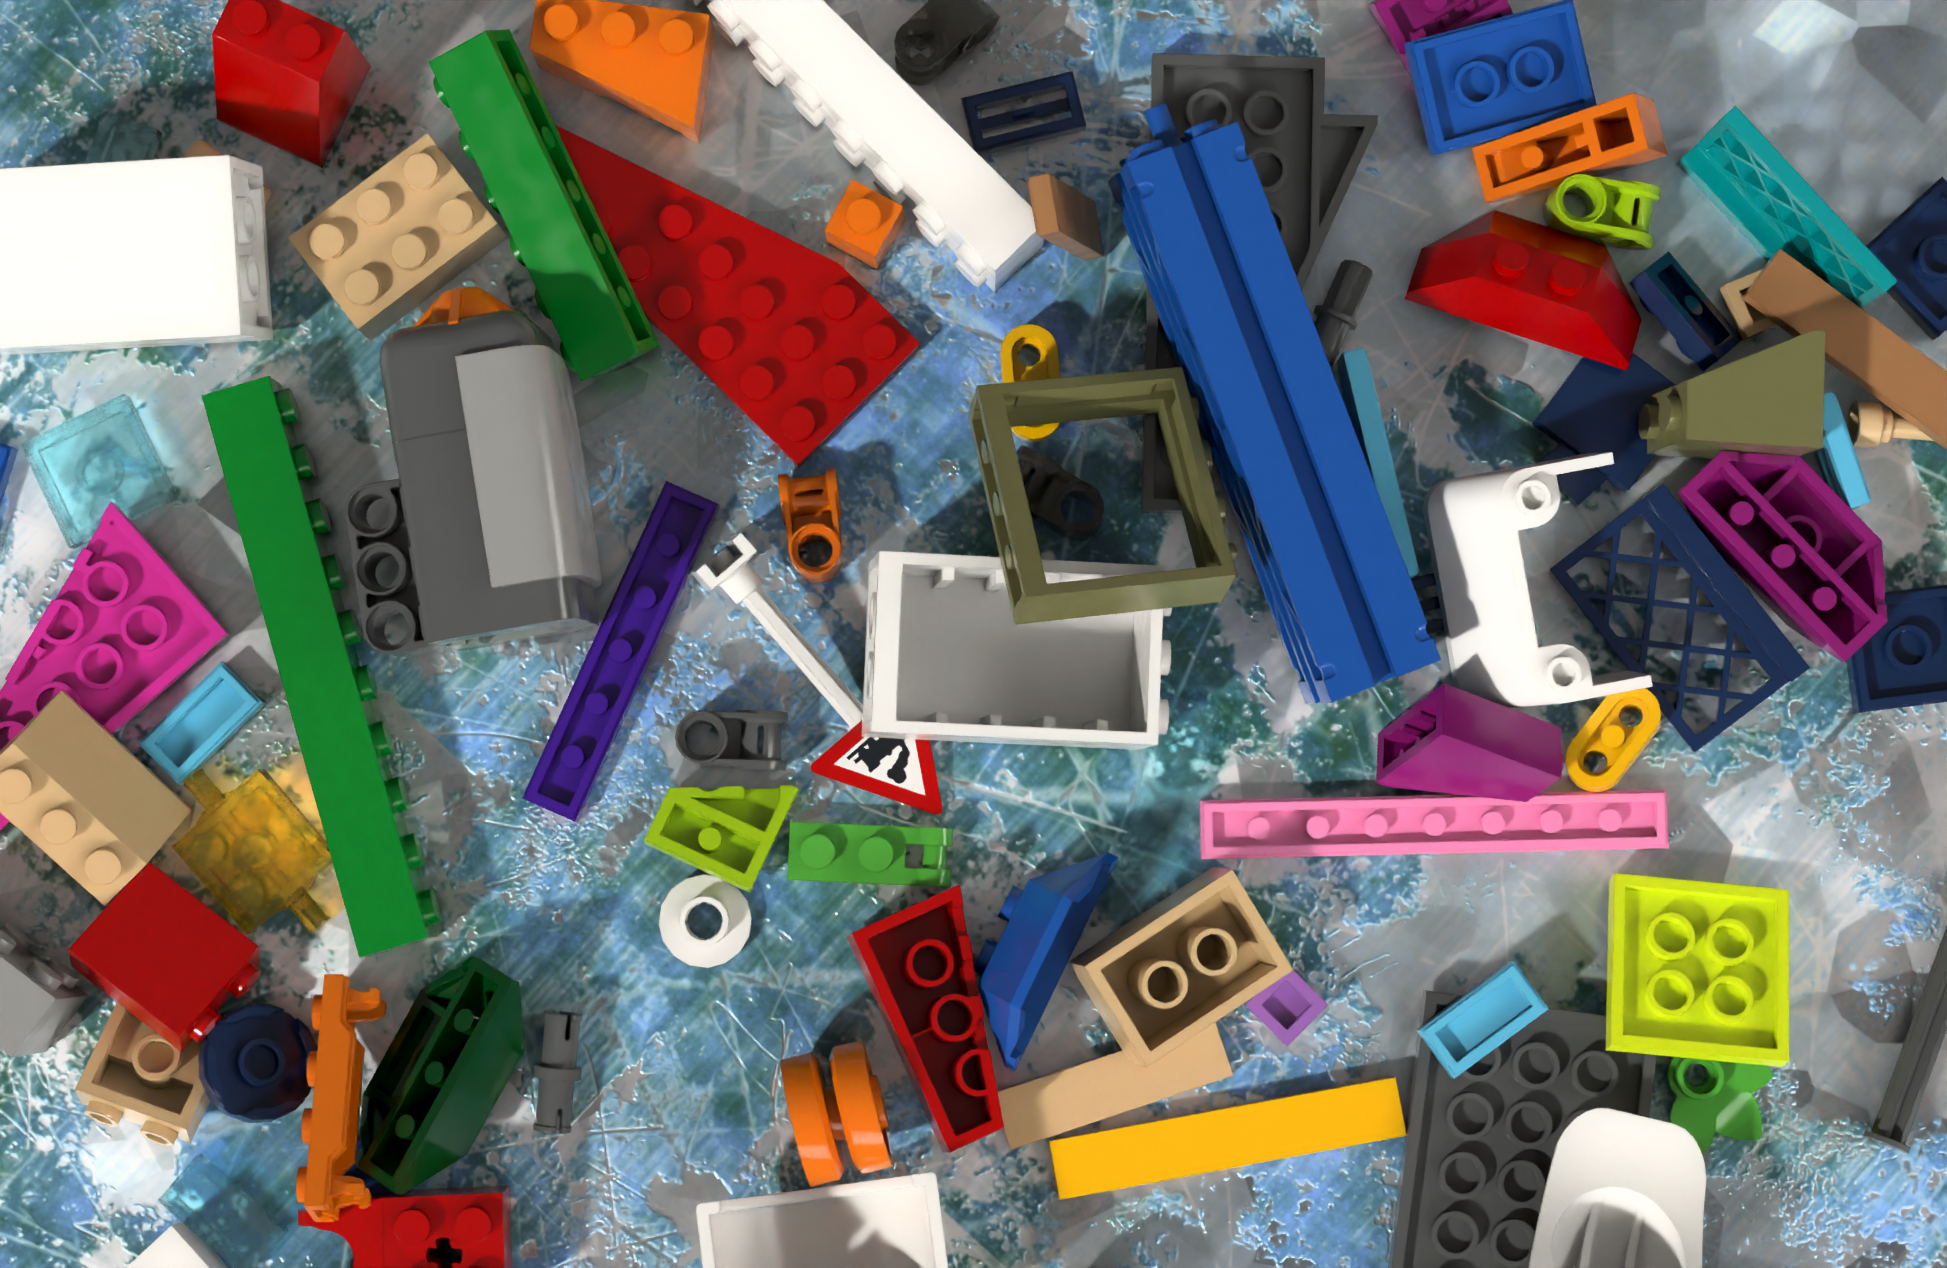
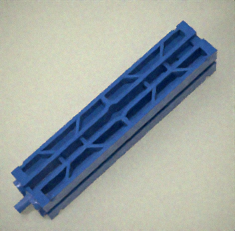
M1166 103L1144 111L1155 141L1143 144L1129 151L1130 157L1119 162L1121 167L1120 173L1115 174L1108 181L1116 204H1119L1122 208V221L1177 366L1183 368L1191 397H1198L1199 424L1205 439L1210 444L1213 461L1291 667L1299 675L1298 685L1305 703H1333L1376 686L1375 684L1390 678L1402 676L1440 661L1441 658L1434 639L1426 631L1428 623L1252 158H1249L1245 153L1246 142L1238 121L1220 128L1217 119L1209 120L1185 130V136L1179 138Z

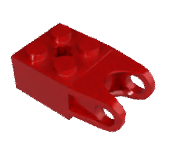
M510 1185L409 1190L403 1195L394 1192L371 1195V1206L366 1209H360L359 1204L340 1208L339 1220H335V1222H314L305 1208L298 1210V1225L312 1226L320 1230L335 1232L349 1243L354 1257L353 1268H512ZM442 1238H450L451 1248L461 1249L462 1257H457L452 1262V1265L444 1263L443 1258L436 1255L435 1248L442 1243Z

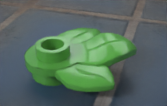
M1672 1057L1670 1059L1666 1077L1668 1086L1675 1097L1669 1112V1122L1686 1129L1694 1137L1702 1155L1710 1147L1715 1132L1736 1140H1758L1761 1138V1112L1752 1093L1761 1089L1773 1077V1073L1768 1066ZM1693 1064L1701 1065L1705 1072L1703 1081L1696 1086L1690 1085L1686 1079L1687 1069Z

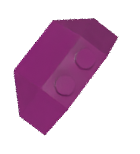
M1722 450L1678 491L1696 525L1727 564L1787 626L1842 663L1846 662L1888 622L1887 605H1885L1882 540L1800 456L1740 453L1738 451Z

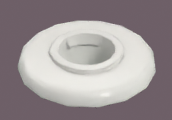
M702 874L686 878L670 890L661 905L659 928L662 940L673 956L688 965L709 968L726 963L741 951L749 938L752 917L748 901L738 887L715 876ZM703 902L718 908L723 919L718 933L707 938V940L694 935L687 923L688 914L691 909Z

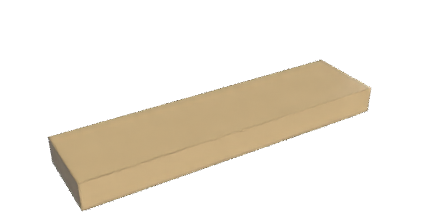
M1216 1022L1148 1068L1130 1062L1121 1049L999 1090L998 1096L1004 1123L1003 1129L1010 1150L1234 1076Z

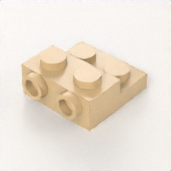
M117 1002L75 1088L80 1103L87 1105L84 1113L93 1120L108 1126H118L121 1118L142 1125L140 1134L148 1140L163 1146L172 1147L176 1138L191 1143L210 1103L199 1079L198 1055L204 1040L201 1043L192 1040L181 1052Z

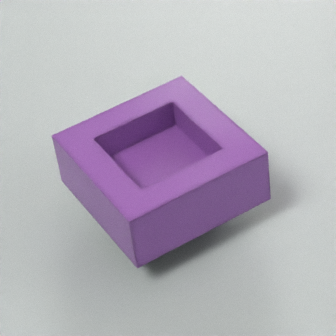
M1294 970L1243 1004L1286 1047L1328 1006Z

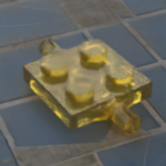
M203 769L194 772L191 775L192 778H187L183 786L191 792L205 810L201 813L196 825L171 847L246 934L254 933L274 914L287 909L293 911L309 930L310 934H313L323 924H326L330 917L324 913L308 892L312 889L318 875L333 863L327 841L265 769H257L235 790L224 794L205 774Z

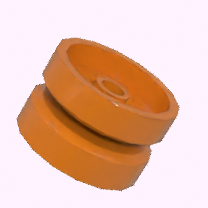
M863 1039L832 1048L829 1063L833 1085L827 1086L818 1058L811 1052L780 1060L789 1115L801 1162L810 1187L840 1180L844 1170L840 1143L842 1140H847L853 1163L862 1174L892 1167V1156L886 1131L889 1128L886 1107L878 1077L873 1075Z

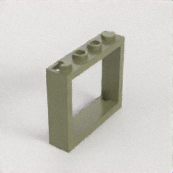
M1182 367L977 385L968 413V419L1015 625L1223 602L1233 580L1238 577L1234 563L1238 551L1234 543H1228L1224 529L1226 520L1225 500L1221 491H1214L1210 475L1212 470L1211 447L1207 439H1201L1197 425L1199 417L1198 397H1191ZM1157 413L1196 568L1047 584L1011 427Z

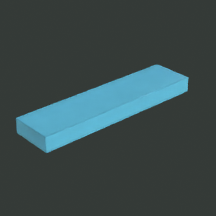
M1363 348L1343 352L1337 360V367L1350 420L1409 576L1413 578L1417 575L1419 568L1367 353L1363 351Z

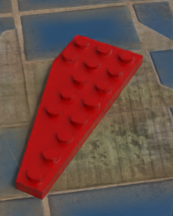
M555 125L646 318L798 468L921 347L920 342L838 262Z

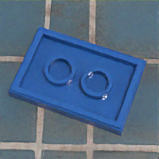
M1573 0L1558 1L1404 43L1430 155H1438L1508 136L1597 105Z

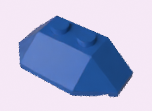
M1108 852L1029 879L1024 890L1014 885L1012 886L998 915L999 918L1008 923L998 943L988 938L986 939L973 966L975 972L982 974L977 987L1005 1067L1016 1071L1119 857Z

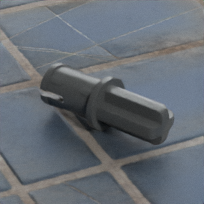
M1344 260L1341 262L1323 305H1316L1313 311L1317 315L1314 325L1331 370H1333L1332 366L1348 330L1356 329L1358 323L1354 320V317L1373 276L1370 268L1354 260Z

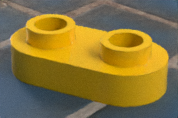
M1025 324L1012 329L1005 336L1000 350L1002 383L1061 378L1058 346L1048 330L1038 325ZM1031 347L1036 349L1040 355V360L1033 366L1023 365L1018 359V353L1023 348ZM1061 422L1011 427V431L1022 440L1038 442L1051 437L1058 430Z
M1642 688L1607 695L1571 741L1566 751L1567 772L1571 780L1578 787L1586 791L1602 792L1614 787L1621 780L1660 727V705L1652 692ZM1633 709L1640 712L1643 717L1642 721L1634 727L1622 724L1620 717L1626 710ZM1592 755H1600L1606 759L1607 765L1601 772H1590L1584 766L1587 758Z

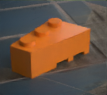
M536 0L529 50L538 67L601 97L606 96L633 109L636 114L649 120L654 119L700 144L715 37L710 14L602 0Z

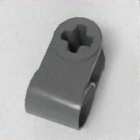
M769 710L692 712L685 716L677 726L675 733L676 747L685 759L692 764L700 766L733 767L736 770L786 771V762L781 759L782 724L788 722V712ZM697 723H709L718 730V745L709 754H694L688 749L686 744L687 732ZM762 727L764 728L763 753L758 754L759 728Z

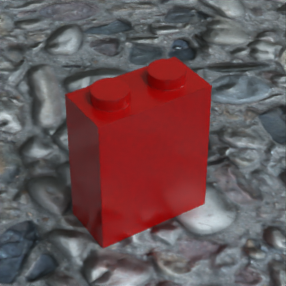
M148 862L68 948L71 967L181 1052L192 1040H195L197 1043L205 1040L209 1032L222 1017L217 1011L232 994L237 998H241L252 987L261 973V970L257 968L260 964L259 946L151 862Z

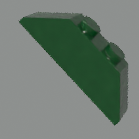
M472 956L463 962L462 967L444 974L420 990L363 1093L360 1122L362 1149L358 1151L356 1164L359 1169L394 1193L403 1195L469 1153L525 1051L520 985L518 981L482 959Z

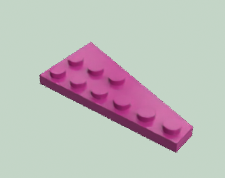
M114 502L109 503L100 519L102 522L87 547H83L72 565L74 568L55 600H51L5 678L7 681L0 691V750L61 689L111 735L116 734L231 634ZM0 813L1 833L12 823Z

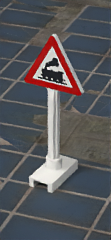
M742 533L734 534L725 542L736 554L735 557L727 548H724L708 562L716 571L715 574L706 564H700L690 572L705 590H712L720 585L736 604L741 601L848 724V731L810 764L809 768L813 773L936 815L942 812L943 807L930 740L861 737L863 705L759 586L763 582L762 579L747 563L757 550Z

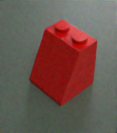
M228 0L212 33L217 120L323 168L371 65L347 32L340 27L280 0Z

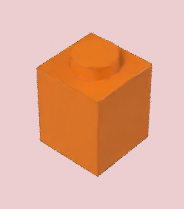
M852 179L824 229L827 243L878 270L905 222L904 207Z

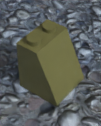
M1825 330L1809 331L1647 397V404L1642 406L1638 419L1639 435L1642 439H1647V454L1713 459L1722 450L1738 451L1740 453L1801 456L1822 449Z

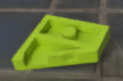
M780 785V788L744 789V786H721L718 789L701 790L698 787L669 788L644 839V844L751 893L799 789L792 785Z

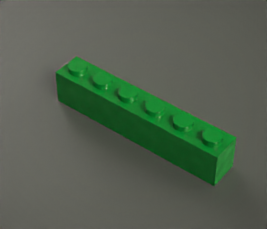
M510 29L485 30L429 61V65L435 75L433 80L435 91L442 103L451 109L460 127L459 140L468 157L476 161L486 182L484 185L486 198L491 207L498 214L502 215L511 234L509 243L512 253L517 261L527 268L536 287L535 300L544 316L552 320L561 339L560 352L563 359L566 360L567 366L577 373L580 381L603 375L659 347L660 345Z

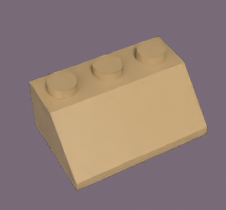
M62 689L0 750V813L104 906L152 859L192 811V808Z

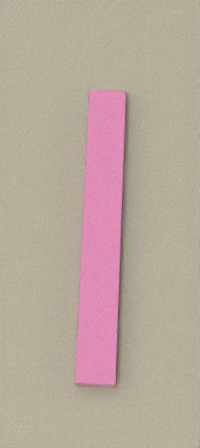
M1667 790L1539 793L1527 802L1467 795L1199 801L1200 859L1669 848Z

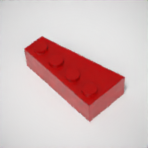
M960 884L847 936L942 1152L948 1153L1004 1128L991 1052L988 1049L984 1027L982 1002L978 994L973 967L969 934H967L962 907L964 904Z

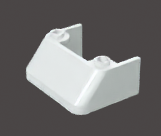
M1612 452L1587 453L1447 479L1435 484L1428 491L1423 503V514L1455 688L1508 708L1569 703L1653 687L1651 675L1629 670L1591 676L1588 660L1580 650L1571 645L1557 643L1538 647L1518 530L1541 526L1555 515L1560 502L1557 474L1614 464Z

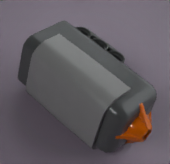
M464 287L445 291L413 327L402 328L391 333L382 344L380 350V368L399 479L370 483L358 487L350 494L345 504L346 525L362 628L366 641L373 649L382 653L408 657L437 651H467L598 627L599 623L593 588L602 585V577L587 475L566 360L555 352L551 338L527 316L515 311L482 288ZM378 499H386L390 507V515L387 521L380 527L371 528L367 521L369 506ZM394 556L399 565L397 578L391 584L381 586L376 579L377 565L383 558ZM402 613L408 623V632L401 642L391 645L384 634L387 620L393 615Z

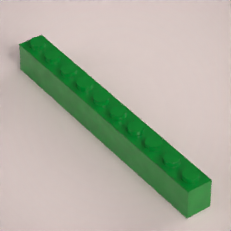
M270 376L201 395L359 958L371 957L435 938L437 933L434 924L440 923L442 920L439 904L432 889L424 890L418 868L426 865L424 851L417 833L408 834L402 812L410 809L407 791L401 777L392 778L387 755L394 754L392 738L385 721L377 722L371 700L378 698L377 685L369 665L361 666L355 644L362 642V633L353 609L345 611L339 589L347 586L346 576L339 556L336 553L329 555L323 534L331 531L330 519L321 498L314 500L308 478L316 475L315 467L306 443L298 445L292 423L300 421V414L295 397L290 388L282 389V385Z

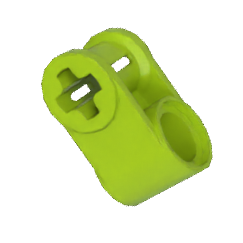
M1574 174L1566 178L1546 197L1543 205V217L1548 227L1588 240L1603 242L1606 245L1621 249L1648 250L1652 248L1654 237L1649 234L1653 202L1660 200L1661 189L1655 185L1639 181H1618L1587 174ZM1564 194H1575L1584 201L1586 206L1585 217H1575L1566 211L1563 204Z

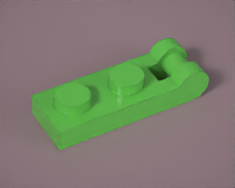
M790 821L787 880L951 887L952 870L946 869L947 846H953V829ZM906 845H923L922 868H905Z

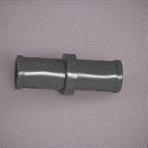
M545 1011L541 1063H536L534 1066V1077L539 1078L533 1130L556 1134V1129H558L559 1133L566 1134L572 1130L570 1124L574 1083L581 1080L582 1068L576 1066L582 1014L559 1011V1014H556V1011Z

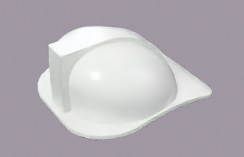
M1595 1108L1584 1112L1574 1119L1563 1131L1554 1150L1537 1221L1529 1268H1702L1703 1217L1707 1178L1705 1162L1694 1137L1686 1129L1676 1124L1610 1108Z

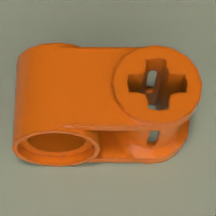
M829 468L826 470L825 475L790 479L787 473L778 474L782 518L784 525H786L788 550L795 571L801 578L811 583L830 581L841 570L844 558L840 527L842 511L836 468ZM815 540L828 543L833 549L827 563L819 567H810L803 563L801 552L805 545Z

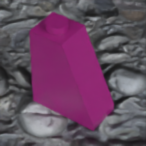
M1445 683L1378 733L1376 783L1385 787L1527 802L1562 778L1564 757L1561 753V727Z

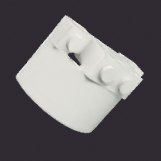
M932 1172L700 1203L696 1207L703 1268H948L937 1177Z

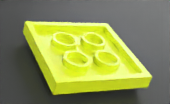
M1614 873L1609 879L1606 1050L1776 1067L1785 1066L1789 1062V890Z

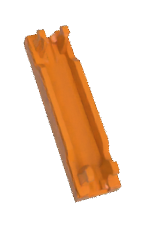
M324 974L323 993L315 994L312 1002V1025L314 1030H319L317 1051H310L307 1058V1082L309 1087H314L312 1108H305L302 1115L303 1144H309L307 1166H300L297 1172L296 1196L298 1203H304L305 1209L314 1222H335V1220H339L340 1208L352 1204H359L360 1209H366L371 1206V1193L366 1188L364 1181L353 1176H343L356 1163L365 1048L356 1039L355 1022L373 1021L382 1018L386 1014L387 1004L381 999V992L377 988H370V992L351 989L349 977L343 974Z

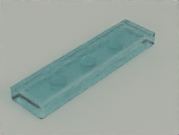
M1168 693L1162 694L1161 699H1167L1169 703L1168 730L1166 735H1159L1158 745L1148 747L1104 918L1127 924L1171 895L1220 707Z

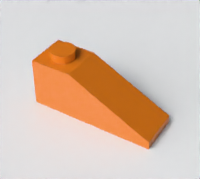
M1631 93L1472 148L1485 201L1489 204L1555 188L1566 178L1574 174H1587L1599 177L1668 155L1654 100L1637 93Z

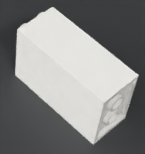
M231 155L0 169V355L273 340L262 166Z
M879 551L869 562L861 737L1131 750L1158 745L1159 735H1166L1169 723V703L1167 699H1160L1161 675L1167 676L1171 665L1170 640H1162L1163 616L1170 617L1172 608L1015 625L1000 557ZM1041 559L1047 584L1165 571V566Z

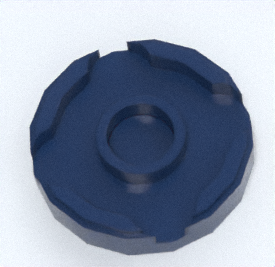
M248 1004L224 1015L209 1032L198 1055L199 1079L208 1099L225 1115L246 1123L272 1122L295 1111L304 1102L312 1088L308 1086L307 1082L308 1054L310 1051H317L318 1047L310 1029L299 1018L295 1019L291 1014L284 1012L285 1009L272 1004Z

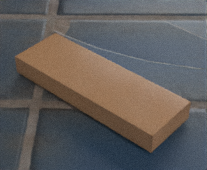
M1050 173L1029 177L1027 183L1036 234L1084 261L1105 257L1095 201Z

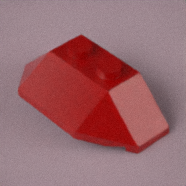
M1497 210L1422 248L1405 296L1406 300L1623 370H1627L1642 321L1604 244Z

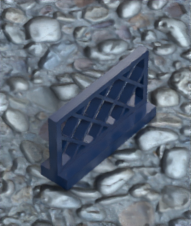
M1664 483L1658 484L1635 504L1549 569L1629 671L1647 674L1645 667L1648 647L1682 651L1678 685L1652 681L1653 687H1647L1646 689L1653 693L1658 700L1661 712L1694 753L1786 683L1794 681L1810 669L1809 665ZM1639 515L1655 533L1652 558L1618 554L1621 529ZM1613 536L1611 553L1593 551ZM1661 542L1676 561L1659 559ZM1586 556L1610 559L1606 593L1581 591L1566 571ZM1617 560L1651 564L1647 599L1613 595ZM1659 565L1683 568L1691 578L1688 604L1654 600ZM1698 588L1712 606L1696 605ZM1588 598L1604 600L1603 616L1599 614ZM1612 601L1646 605L1642 639L1620 637L1614 633L1609 626ZM1653 606L1687 610L1683 644L1649 640ZM1695 611L1717 613L1726 622L1727 633L1724 649L1691 645ZM1734 634L1749 652L1732 650ZM1624 644L1641 646L1639 662H1637ZM1690 652L1723 656L1719 690L1685 686ZM1731 657L1756 660L1770 679L1751 694L1727 691ZM1660 690L1677 691L1675 708ZM1684 692L1718 697L1715 721L1697 735L1694 734L1681 717ZM1726 698L1742 700L1724 713Z

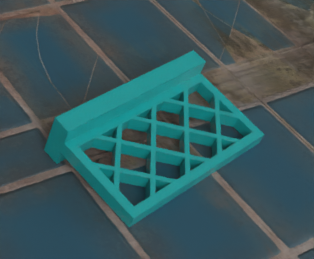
M1736 106L1726 113L1677 162L1678 166L1767 262L1776 251L1782 249L1860 308H1863L1884 294L1898 281Z

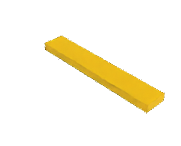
M1391 1076L1050 1139L1048 1141L1059 1200L1402 1137L1407 1136L1396 1077Z

